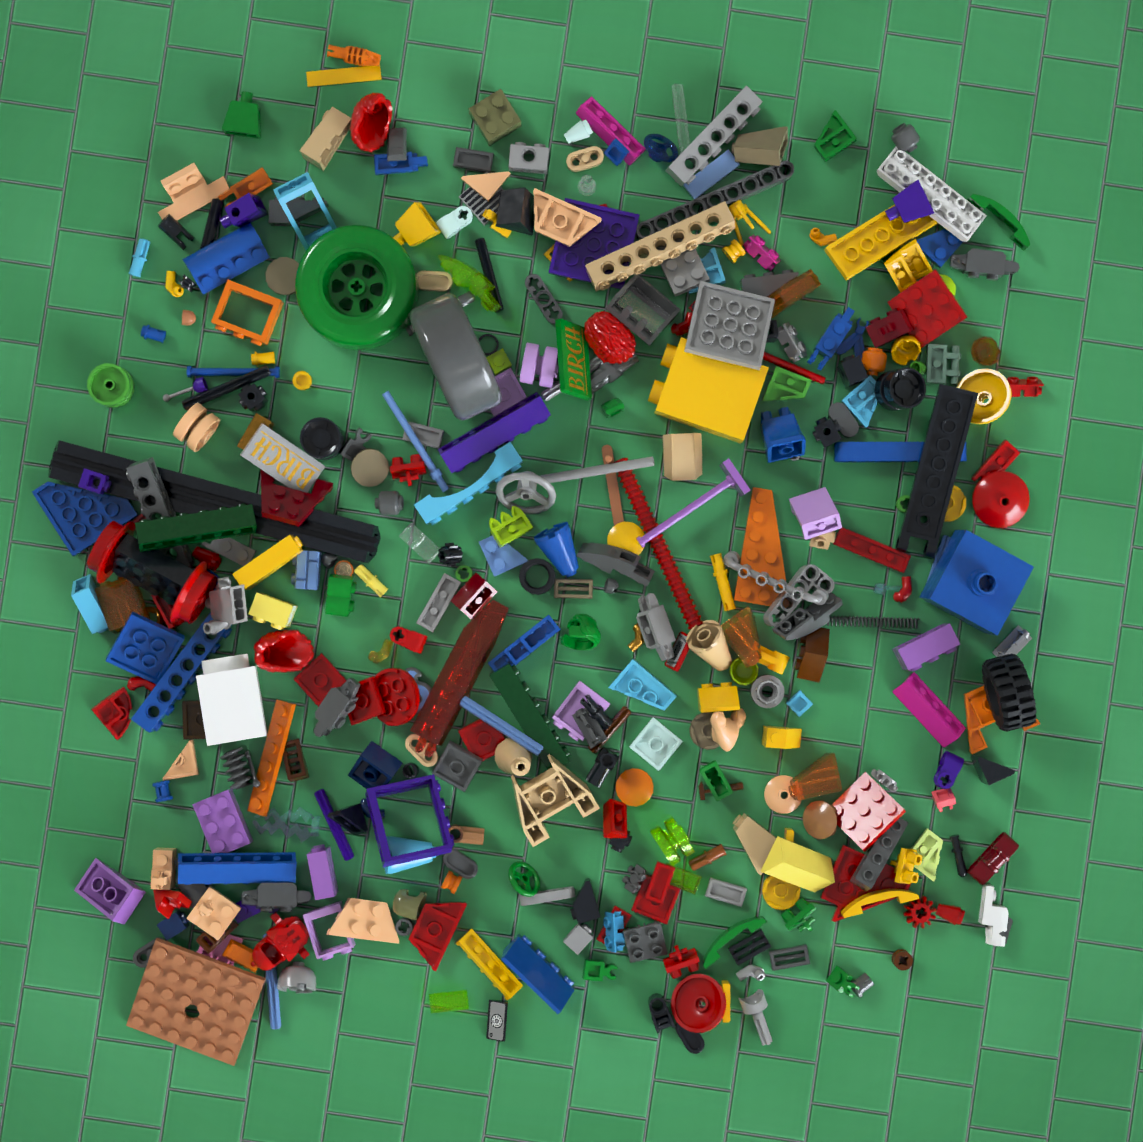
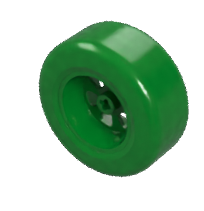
M348 225L328 231L309 246L297 269L295 292L301 313L309 325L322 338L331 344L345 349L368 350L385 345L404 331L410 323V312L417 307L419 284L413 263L397 240L377 228L364 225ZM349 264H354L355 274L347 277L342 272V268ZM365 265H369L376 270V274L369 279L362 275ZM334 280L344 282V290L342 292H332ZM357 284H359L362 288L359 289L358 292H356L353 289V287H356ZM373 284H383L381 296L371 294V286ZM346 297L353 301L350 311H346L339 306L340 301ZM368 299L373 304V308L369 311L361 312L360 302Z

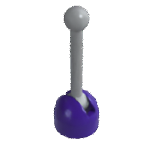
M203 376L194 380L192 387L170 395L165 394L163 400L168 402L171 398L192 390L197 393L209 390L207 382Z

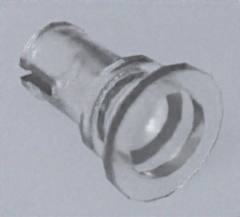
M584 175L578 182V191L584 196H590L595 192L596 182L590 175Z

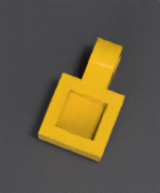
M485 209L482 216L492 222L490 228L503 237L508 238L512 231L496 227L497 214L490 209Z

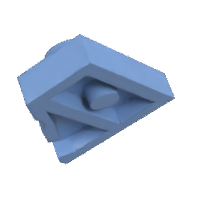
M493 536L479 541L494 577L528 561L509 544L500 548Z

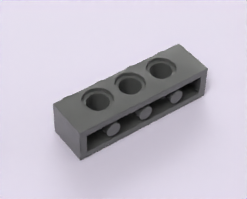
M899 818L866 851L850 879L851 883L864 891L872 889L906 829L908 822Z

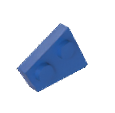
M947 229L917 240L924 255L939 268L963 243V241L959 240Z

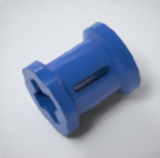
M169 780L152 783L156 791V802L173 799L169 791Z

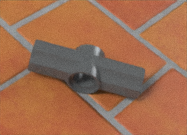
M635 353L625 363L610 364L605 362L597 371L590 375L592 394L607 383L610 384L623 375V372L639 362Z

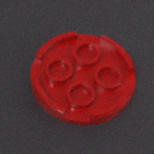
M388 668L380 671L375 675V680L387 713L379 715L377 718L388 726L406 724L415 716L419 707L420 693L415 679L403 669Z

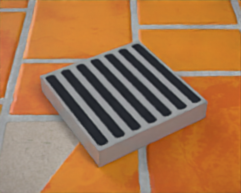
M471 187L466 189L459 198L485 226L489 220L483 217L482 214L485 209H490L497 214L500 192L503 189L500 187L489 202Z

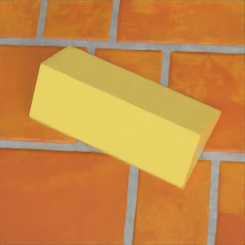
M777 836L761 869V872L814 893L835 883L832 860L829 856Z

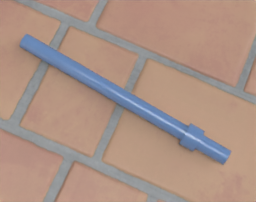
M390 392L383 393L382 396L430 471L429 475L432 480H435L442 492H445L449 487L442 478V472L434 465Z

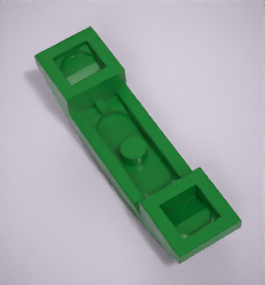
M972 194L967 199L980 211L987 208L1014 232L1010 239L1023 251L1030 246L1023 226L1004 206L990 198L977 194Z
M758 916L745 919L720 934L704 956L702 962L704 968H708L721 958L717 951L746 928L751 933L755 932L767 922L765 918Z

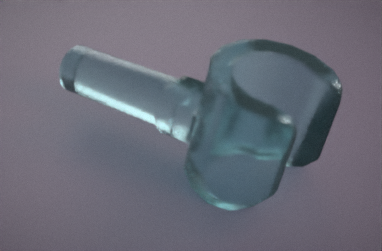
M877 583L873 592L884 595L885 590H901L902 587Z

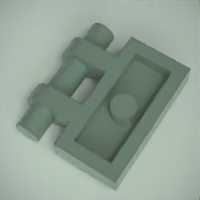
M927 345L926 383L945 384L946 376L951 377V384H958V378L961 376V371L959 370V360H961L960 346H952V353H947V345ZM947 359L952 360L951 370H946Z

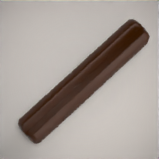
M623 706L614 716L612 725L609 726L607 724L608 728L603 729L607 740L631 714V710L626 706ZM607 740L593 748L588 746V749L596 754Z

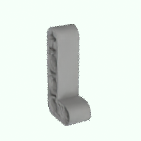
M812 564L800 567L788 583V585L793 587L798 583L800 587L804 588L805 592H808L810 589L815 591L821 588L820 583L824 580L827 584L825 590L828 593L833 591L835 584L832 578ZM808 568L812 571L811 578H808L806 576V570ZM785 591L780 593L763 616L764 623L769 627H775L794 611L800 601L793 600L791 594ZM785 598L789 600L787 608H784L782 604ZM772 615H776V616H775V619L777 620L776 622H772L773 619H774V618L772 617Z

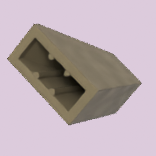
M788 127L739 134L736 142H733L731 150L735 156V162L780 166L788 144Z

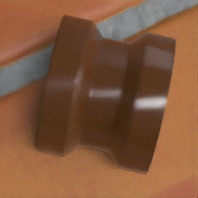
M898 949L892 954V963L899 970H908L912 966L913 958L906 950Z

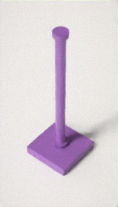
M729 458L719 465L726 475V480L641 538L640 536L636 539L642 548L651 539L729 486H734L740 497L750 491V488Z

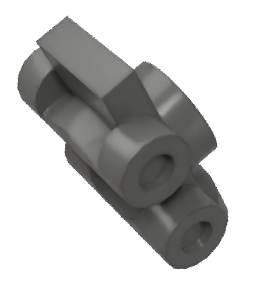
M636 864L635 867L631 865L628 868V872L631 874L630 877L624 876L622 882L626 884L624 888L634 894L641 889V884L646 879V869L639 864Z

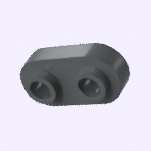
M156 938L134 953L133 962L136 966L140 968L147 966ZM141 954H146L147 960H143Z

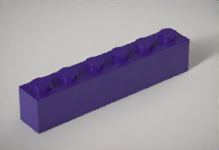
M535 392L439 448L438 451L451 473L460 472L465 468V465L470 462L475 463L479 461L482 455L487 452L492 453L496 451L499 445L513 441L515 436L520 433H527L537 423H544L551 414L538 392Z

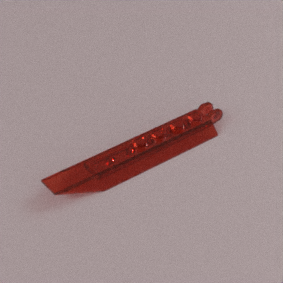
M492 600L463 628L410 730L420 736L415 746L416 752H422L428 740L430 742L424 754L429 758L435 752L436 744L439 746L443 745L462 709L459 705L461 699L464 696L468 697L497 641L509 610L508 607Z

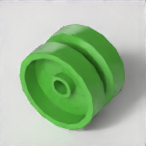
M104 363L97 366L91 371L87 379V389L90 396L96 402L109 408L124 406L131 400L134 394L135 383L132 376L125 369L115 364Z

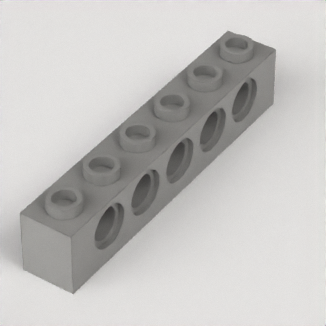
M746 85L665 171L681 187L685 183L689 185L696 178L694 173L698 169L702 171L709 164L707 161L712 155L715 158L722 150L720 146L724 142L728 144L735 137L733 132L737 128L741 131L748 123L746 119L750 115L754 117L761 110L758 106L763 101ZM737 107L744 108L745 114H739ZM724 120H729L732 123V128H727L724 125ZM711 134H717L719 142L713 141ZM698 147L705 148L706 155H701L698 152ZM685 161H691L693 163V169L687 168L685 166Z

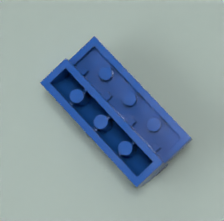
M249 222L182 260L204 295L227 282V280H231L265 261L270 256L254 227Z

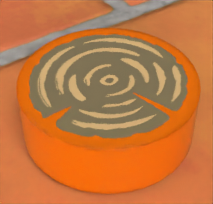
M339 561L334 567V573L352 576L354 567L348 561Z

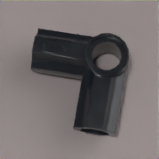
M603 747L585 780L600 788L620 756Z

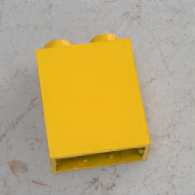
M682 337L678 346L667 343L660 363L661 366L670 368L666 381L664 383L655 380L648 398V402L657 405L654 414L741 444L746 436L769 367L761 365L760 370H755L686 353L684 349L687 339Z

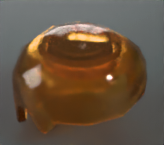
M983 336L974 341L971 347V355L977 364L991 366L998 362L997 357L1000 349L995 340L991 337Z

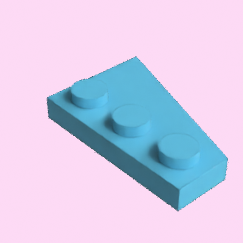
M634 658L608 687L663 711L677 697L672 690Z

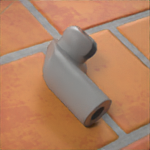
M752 964L735 973L740 981L748 976L757 978L758 981L765 978L764 970Z

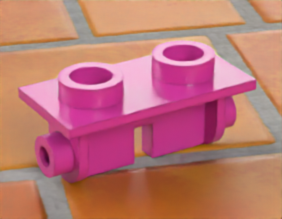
M753 234L749 237L751 242L747 240L743 246L753 258L760 254L761 257L757 262L765 270L771 271L775 267L773 263L778 264L781 261L778 258L779 255L775 250L768 249L764 245L765 241L760 236Z

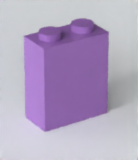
M325 844L313 846L311 851L307 853L315 900L335 897L339 891L330 846L325 847Z

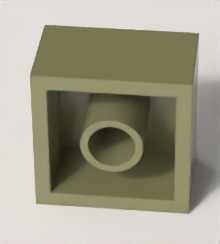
M501 89L468 108L471 118L489 146L521 127V120Z

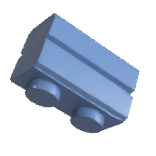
M303 550V552L293 558L292 564L296 566L295 573H292L291 584L294 585V589L319 590L322 552Z

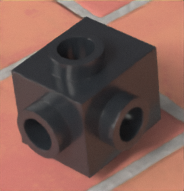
M248 383L240 389L241 393L238 395L241 399L239 402L245 410L249 409L252 412H257L265 407V403L268 401L265 397L267 393L261 385L257 386L254 383L252 385ZM254 393V399L249 400L248 396Z
M825 416L815 421L817 425L814 426L815 431L812 433L817 442H822L824 448L841 440V436L838 433L841 428L837 420L832 421L831 417L827 419ZM825 428L830 429L828 434L823 433Z

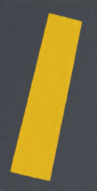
M380 65L306 72L308 87L381 80Z

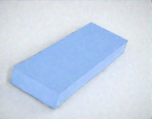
M728 149L702 171L698 172L695 175L696 178L689 185L685 183L683 186L691 197L696 199L739 167L740 164L735 162V157Z

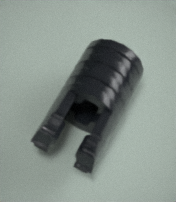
M170 214L158 224V227L182 250L186 246L176 237L180 232L188 240L192 241L195 238Z

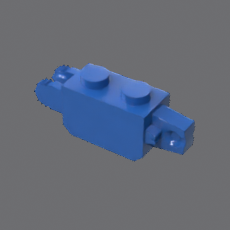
M848 307L843 315L838 313L813 349L814 352L807 361L809 364L815 361L819 353L824 359L819 363L817 369L820 371L823 369L851 329L853 322L850 321V318L855 312Z

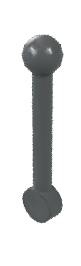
M247 750L245 755L253 777V786L259 787L260 781L257 780L251 754Z

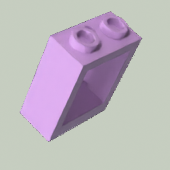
M342 901L303 914L317 959L322 958L324 961L333 958V954L338 952L341 955L352 951L351 948H354L356 945L354 938L347 937L348 942L322 950L313 920L341 912L343 910Z

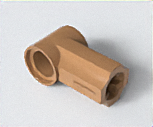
M452 824L448 828L449 833L452 829H458L461 833L458 838L453 839L454 843L483 845L485 828L459 826L457 824Z

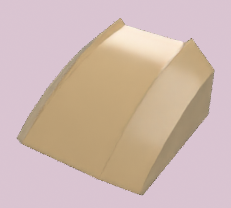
M701 433L663 435L664 476L672 481L696 480L702 475Z

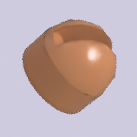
M183 310L182 325L190 326L195 323L196 315L190 310Z

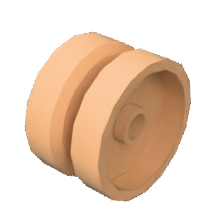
M200 403L194 404L184 414L173 432V436L179 441L187 440V447L194 452L199 451L209 441L221 421L213 413L206 415L207 409Z

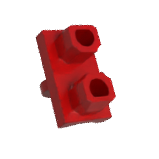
M411 455V463L404 464L402 457L392 458V466H390L392 479L399 478L400 482L407 481L408 486H412V480H418L419 475L427 474L424 461H422L420 455Z
M675 945V952L670 953L668 958L662 959L667 973H670L673 979L682 975L681 968L688 967L689 972L699 970L698 962L700 960L695 948L687 950L686 947L679 950L678 945Z

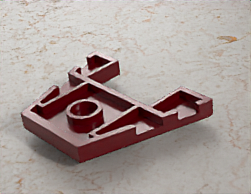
M260 469L262 517L299 527L313 512L314 507L324 500V496L332 491L333 483L317 479L310 494L274 484L275 478Z

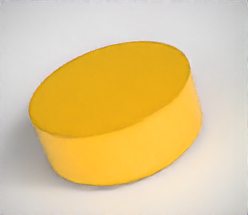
M298 371L294 374L292 382L298 390L304 391L311 387L312 377L306 371Z

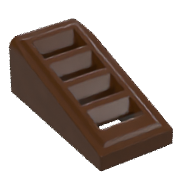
M299 738L287 741L283 759L288 780L294 782L309 778ZM296 746V750L287 752V748ZM298 754V757L289 759L288 757ZM300 762V765L291 767V764ZM293 771H302L301 773L293 774Z
M233 920L230 924L231 928H227L225 934L219 940H216L204 931L196 941L209 954L239 925ZM205 936L213 943L212 946L204 939Z

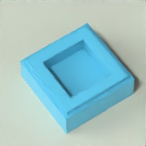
M800 690L786 702L798 717L813 705Z

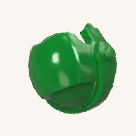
M575 614L567 625L569 635L564 634L560 638L561 644L568 648L591 650L599 644L601 634L594 618L587 614Z

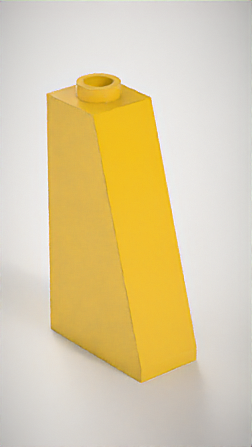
M288 535L232 575L239 585L244 584L245 590H251L303 552L301 548L303 543L298 536Z

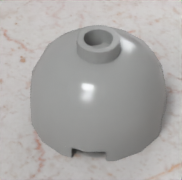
M293 962L292 966H287L281 971L277 989L283 992H287L288 988L291 991H296V993H313V991H316V976L309 967L304 966L305 963Z

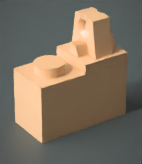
M157 847L153 850L151 889L171 890L175 887L176 865L174 860H176L177 848Z

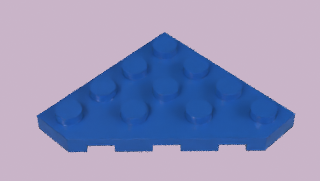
M46 482L32 491L73 557L95 544L102 531L110 522L116 521L125 525L139 516L130 500L107 494L102 495L53 482Z

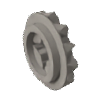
M880 769L872 770L871 775L890 791L896 792L898 787L893 779Z

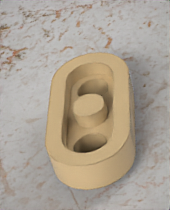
M597 146L588 147L570 153L566 164L572 172L587 170L599 166L603 162L604 153ZM591 155H597V160H592ZM574 160H578L580 163L579 165L575 166L572 164V162Z
M411 734L407 737L405 741L406 749L423 766L431 767L438 761L437 751L421 735ZM413 740H418L419 745L417 747L412 745ZM427 753H430L432 755L431 760H427L425 758V755Z

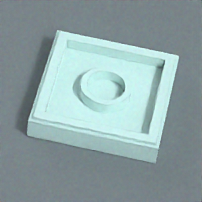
M652 717L629 747L659 771L683 741Z

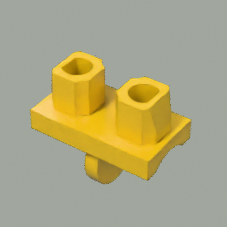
M901 848L897 860H891L890 864L895 866L894 873H896L894 882L904 884L918 882L919 875L913 872L914 865L921 864L923 856L918 854L916 849Z

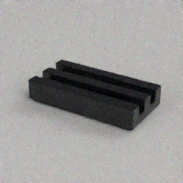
M762 929L728 947L737 965H740L767 950L771 945ZM758 936H761V937H762V938L759 939L758 941H756V942L752 943L751 945H749V946L743 948L742 950H740V951H738V952H736V953L734 952L735 949H737V948H739L740 946H742V945L748 943L749 941L755 939L756 937H758ZM763 942L765 943V945L738 959V956L746 953L747 951L762 944Z

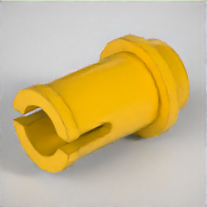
M274 351L251 354L252 365L258 367V365L275 364Z

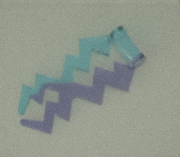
M273 807L267 816H264L265 821L273 816L276 821L273 825L268 821L261 827L256 820L253 821L260 835L267 829L270 835H272L278 828H281L287 839L296 833L302 843L311 836H319L321 816L312 815L301 807L298 808L295 814L289 809L284 815L279 816ZM258 814L255 816L256 819L261 817V815ZM300 816L303 817L305 823L312 819L311 832H309L306 826L302 830L298 823L289 829L285 821L289 817L294 823Z

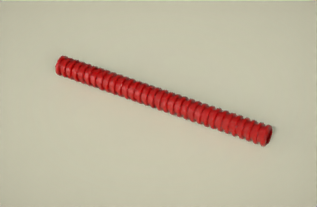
M624 457L622 459L615 461L614 463L628 461V458ZM633 470L620 471L617 477H620V483H623L622 487L626 489L625 494H628L627 498L631 500L630 505L633 504L632 509L636 511L635 515L639 517L637 520L641 522L640 526L644 528L642 531L647 534L659 524L655 523L656 518H653V512H650L651 507H648V501H645L646 496H643V490H640L641 486L637 484L638 479H635L636 475L632 473ZM660 533L648 543H651L650 548H653L654 551L652 552L656 554L655 559H658L659 562L657 563L661 565L660 569L664 571L662 574L666 576L665 580L669 582L667 585L671 587L670 591H673V597H676L675 602H678V608H681L680 613H683V619H686L685 624H688V630H691L695 625L698 627L702 625L703 621L700 620L701 615H698L699 611L695 609L696 604L693 605L694 600L690 598L691 594L687 592L689 589L685 587L686 583H683V577H680L681 572H678V566H675L676 561H673L672 558L674 557L670 555L671 550H668L667 547L669 546L665 544L666 540L662 538L664 535Z

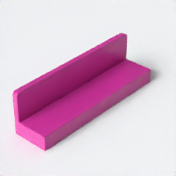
M915 672L910 674L900 686L893 690V694L942 747L945 748L957 740L966 729Z

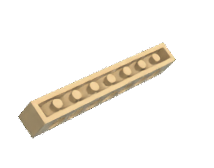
M724 201L586 264V272L595 291L606 290L612 284L623 282L633 274H641L651 266L655 267L662 264L666 259L676 258L686 250H694L701 243L711 242L721 234H729L735 228V220ZM711 222L718 223L717 226H710L709 224ZM694 230L700 231L699 234H692L691 232ZM676 238L683 239L682 242H675L674 240ZM659 246L666 247L664 250H657ZM641 254L648 255L646 258H640L639 256ZM624 262L631 263L629 266H622ZM606 270H613L611 274L604 273Z

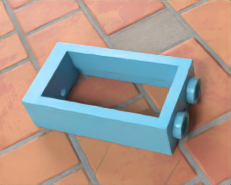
M308 172L273 189L305 250L320 236L337 228ZM312 190L329 224L303 236L286 203Z

